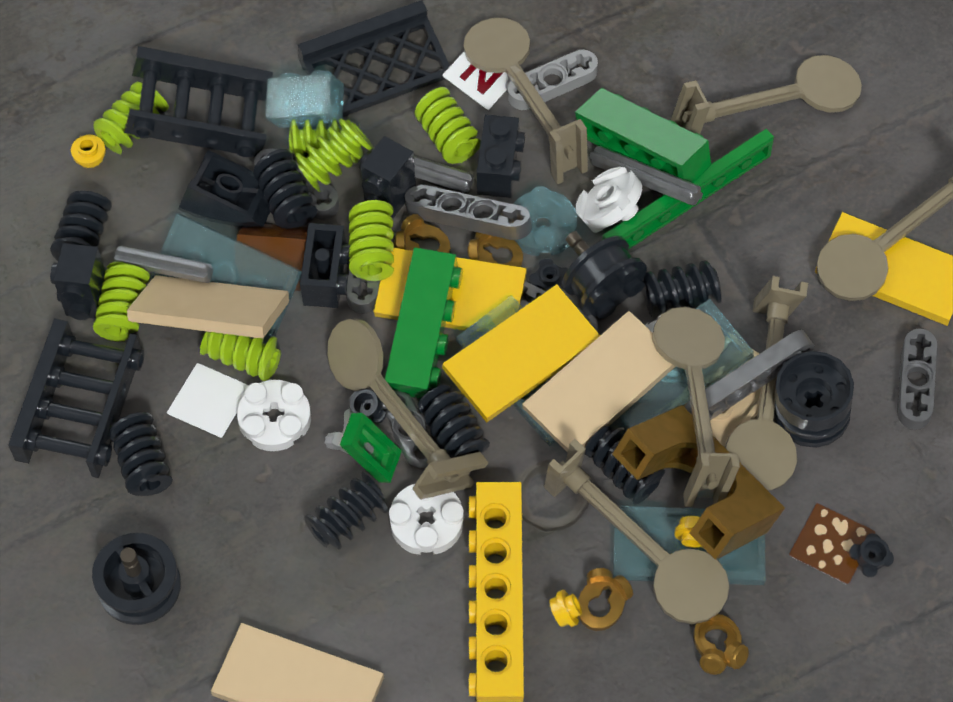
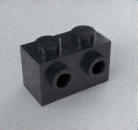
M485 114L477 166V195L511 198L513 182L520 181L521 161L517 160V152L523 153L525 144V132L519 131V118Z
M384 136L373 151L369 150L365 153L360 162L364 201L380 200L391 204L393 207V215L391 217L394 219L406 203V192L416 186L414 151Z
M309 223L300 280L303 306L339 308L340 295H346L348 274H343L344 264H349L350 245L346 243L343 225Z
M63 243L58 263L54 262L52 264L50 280L52 284H55L57 301L61 302L66 316L77 320L97 319L96 311L99 307L100 295L102 294V284L105 282V268L98 247Z

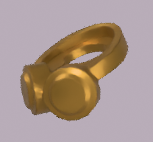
M418 214L407 217L401 225L402 231L396 232L394 238L396 248L412 251L414 247H420L418 243L411 241V238L419 237L423 240L433 238L440 244L437 251L450 253V241L446 234L435 226L425 224Z
M476 232V239H471L468 244V256L471 260L497 263L493 259L492 253L484 249V247L491 246L495 249L505 248L511 251L512 259L503 265L522 266L523 252L514 240Z
M596 568L587 573V585L581 591L578 598L582 609V615L579 616V619L589 630L603 631L612 627L619 620L624 610L625 601L632 598L633 590L625 577L621 575L613 577L610 570ZM610 589L611 595L608 599L610 612L604 617L592 615L588 609L590 601L594 598H599L603 590Z
M717 614L707 622L696 624L694 643L701 655L700 667L703 671L717 675L721 674L726 666L739 669L746 663L749 650L747 646L742 644L740 631L730 618ZM718 629L727 634V639L724 641L726 648L724 652L718 650L715 644L706 640L705 635L709 631Z

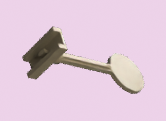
M507 18L483 20L471 27L465 36L463 47L467 60L475 68L490 73L506 72L549 136L551 175L557 185L564 182L563 173L575 167H578L582 174L588 172L586 126L579 119L561 127L520 67L530 51L531 44L527 30L519 23Z
M828 55L813 56L804 60L797 69L795 84L714 103L706 100L696 80L683 84L671 120L693 133L700 134L704 123L714 121L717 117L802 98L807 104L821 111L829 113L843 112L853 107L861 94L862 84L858 73L853 67L840 58Z
M953 176L948 180V184L877 239L871 240L865 236L848 234L840 235L830 240L820 251L817 261L818 279L825 290L836 298L848 301L864 300L876 294L884 285L889 269L887 256L884 252L953 199Z
M772 276L754 298L753 312L767 315L766 321L769 322L766 349L783 339L784 326L788 323V317L806 298L808 283L800 282L794 290L779 288L780 277ZM777 377L761 387L757 419L740 424L729 435L725 448L730 453L738 454L739 462L768 491L784 485L793 475L797 464L796 446L790 434L773 421Z
M689 307L672 308L661 314L655 323L652 340L657 352L667 362L686 371L699 455L683 493L685 507H693L696 497L713 498L715 504L727 497L740 468L738 454L715 453L702 369L716 363L723 353L725 336L721 326L703 311Z
M355 318L339 322L332 330L328 340L327 356L330 369L336 380L346 389L359 391L371 387L428 459V466L412 488L420 500L472 488L475 482L469 476V473L473 470L485 468L489 463L482 453L477 452L451 458L444 449H440L382 377L383 351L375 330L365 321Z
M576 439L569 444L566 462L562 461L559 464L553 459L549 463L544 488L552 496L556 497L566 486L575 494H581L657 565L658 569L655 572L653 590L656 602L665 614L678 622L688 624L707 622L719 614L728 598L729 581L725 569L718 560H715L705 551L685 549L668 554L590 481L591 477L581 469L586 448Z

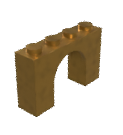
M681 405L628 428L612 455L637 480L664 468H677L692 474L699 455L693 416ZM713 436L715 453H730ZM740 462V468L727 497L707 507L689 533L715 560L768 533L785 509Z

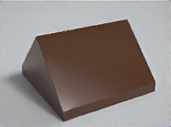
M264 224V226L257 227L243 226L237 234L236 285L301 291L300 280L308 227L300 226L286 229L273 224Z

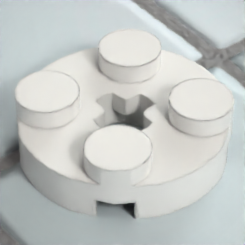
M615 167L593 179L592 182L595 186L588 194L583 190L576 203V213L592 232L597 233L620 220L627 221L635 216L638 211L636 203L642 193V183L631 170L628 172L625 167Z
M267 380L261 383H252L246 388L245 395L238 405L237 418L240 431L244 437L246 436L247 439L252 441L254 446L266 451H281L293 446L295 440L307 433L311 423V412L308 399L298 384L283 380ZM271 409H278L280 412H284V415L278 416L275 422H271L269 416L265 414Z
M415 484L407 486L394 498L389 509L391 531L396 542L408 552L421 555V552H433L434 555L451 548L459 539L463 528L464 511L457 495L451 492L420 500L412 489ZM422 512L434 513L433 519L435 522L433 524L424 522L421 525L418 523L420 520L419 514Z

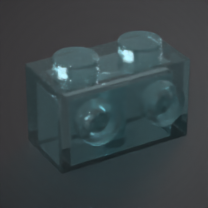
M323 70L313 71L312 75L308 76L283 73L280 75V78H270L267 82L266 119L279 128L290 127L292 119L296 120L298 126H303L305 119H309L311 126L317 125L319 119H323L325 125L332 124L333 119H337L338 124H340L339 119L343 118L344 84L334 77L331 72Z

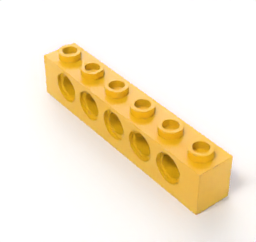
M476 482V496H469V518H476V530H469V553H476V565H469V588H476V601H469V624H477V636L469 637V660H477V673H469V697H477V702H524L521 482ZM492 520H499L504 523L500 528H491L486 524ZM494 554L505 558L500 563H491L487 560L489 556ZM494 589L505 593L499 599H492L486 594ZM492 625H500L506 629L500 635H492L486 631ZM492 661H500L506 665L499 672L490 671L486 666Z

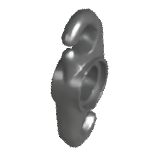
M394 391L426 431L425 420L419 413L411 396L402 391ZM387 410L386 418L391 422L394 439L402 450L407 462L417 468H426L428 466V459H419L415 456L414 451L418 448L409 436H404L399 432L401 425L391 412Z

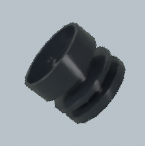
M816 351L797 354L784 363L777 374L774 417L776 423L790 434L794 443L800 446L817 448L833 443L844 434L850 423L854 381L850 370L840 359L828 353Z

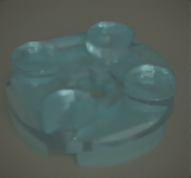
M539 186L535 187L530 193L522 195L513 203L514 205L525 207L530 212L531 233L523 239L514 240L523 252L534 256H540V253L551 252V255H555L570 246L565 239L571 232L577 230L578 214L573 204L566 197L557 192L550 191L546 187ZM546 218L551 226L542 225L538 228L536 227L537 219Z

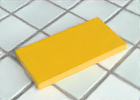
M842 212L829 241L840 235L857 234L875 240L887 230ZM903 237L884 252L887 256L888 273L884 285L872 296L948 326L953 315V256Z
M393 248L391 253L394 256V262L390 266L394 268V272L390 277L380 280L374 315L375 317L398 320L413 251ZM457 257L458 267L463 268L462 280L459 289L453 288L451 300L456 301L455 313L452 322L446 321L445 328L486 334L519 311L527 269Z
M555 285L443 363L442 369L482 418L489 422L562 370L594 342L600 334L561 288Z

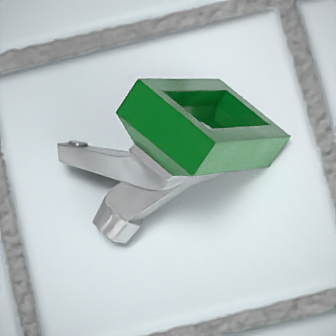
M349 408L344 412L343 432L328 433L325 437L327 448L341 450L349 454L379 483H391L402 450L364 413H353Z

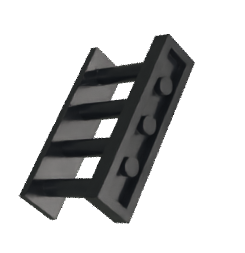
M138 46L132 76L143 78L139 110L129 109L124 133L143 139L154 138L235 153L241 157H256L263 150L267 134L255 132L258 100L266 101L272 85L273 72ZM157 81L177 85L173 117L153 113ZM191 87L211 92L207 123L187 120ZM224 94L244 98L241 129L221 126Z
M54 318L8 443L15 461L29 464L33 451L37 452L39 449L85 458L91 476L99 478L102 467L108 466L112 455L110 429L119 421L135 371H140L143 366L144 350H141L137 335H129L124 350L76 340L68 321ZM73 354L120 364L114 381L65 371L64 364L67 356L71 357ZM64 385L109 396L102 413L54 403L52 399L56 388ZM54 417L97 426L92 445L43 435L41 429L44 420Z

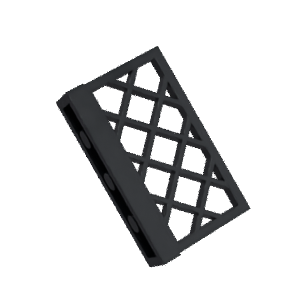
M423 0L298 44L299 62L303 70L307 72L328 122L445 80L446 78L442 75L450 67L427 17V9ZM424 29L428 38L424 47L407 41L410 33ZM390 42L398 46L393 59L376 52L379 44ZM403 48L421 54L415 67L398 61ZM358 53L368 57L362 70L345 64L349 55ZM426 56L439 61L442 70L431 74L421 70L420 67ZM372 59L389 65L384 78L367 72ZM327 64L337 69L331 81L318 77L314 68ZM394 68L412 74L409 81L402 85L391 82L389 79ZM341 71L358 76L353 90L336 84ZM363 79L381 85L377 94L367 96L358 92ZM322 86L327 88L326 92H324ZM332 90L349 96L346 105L332 110L328 101Z

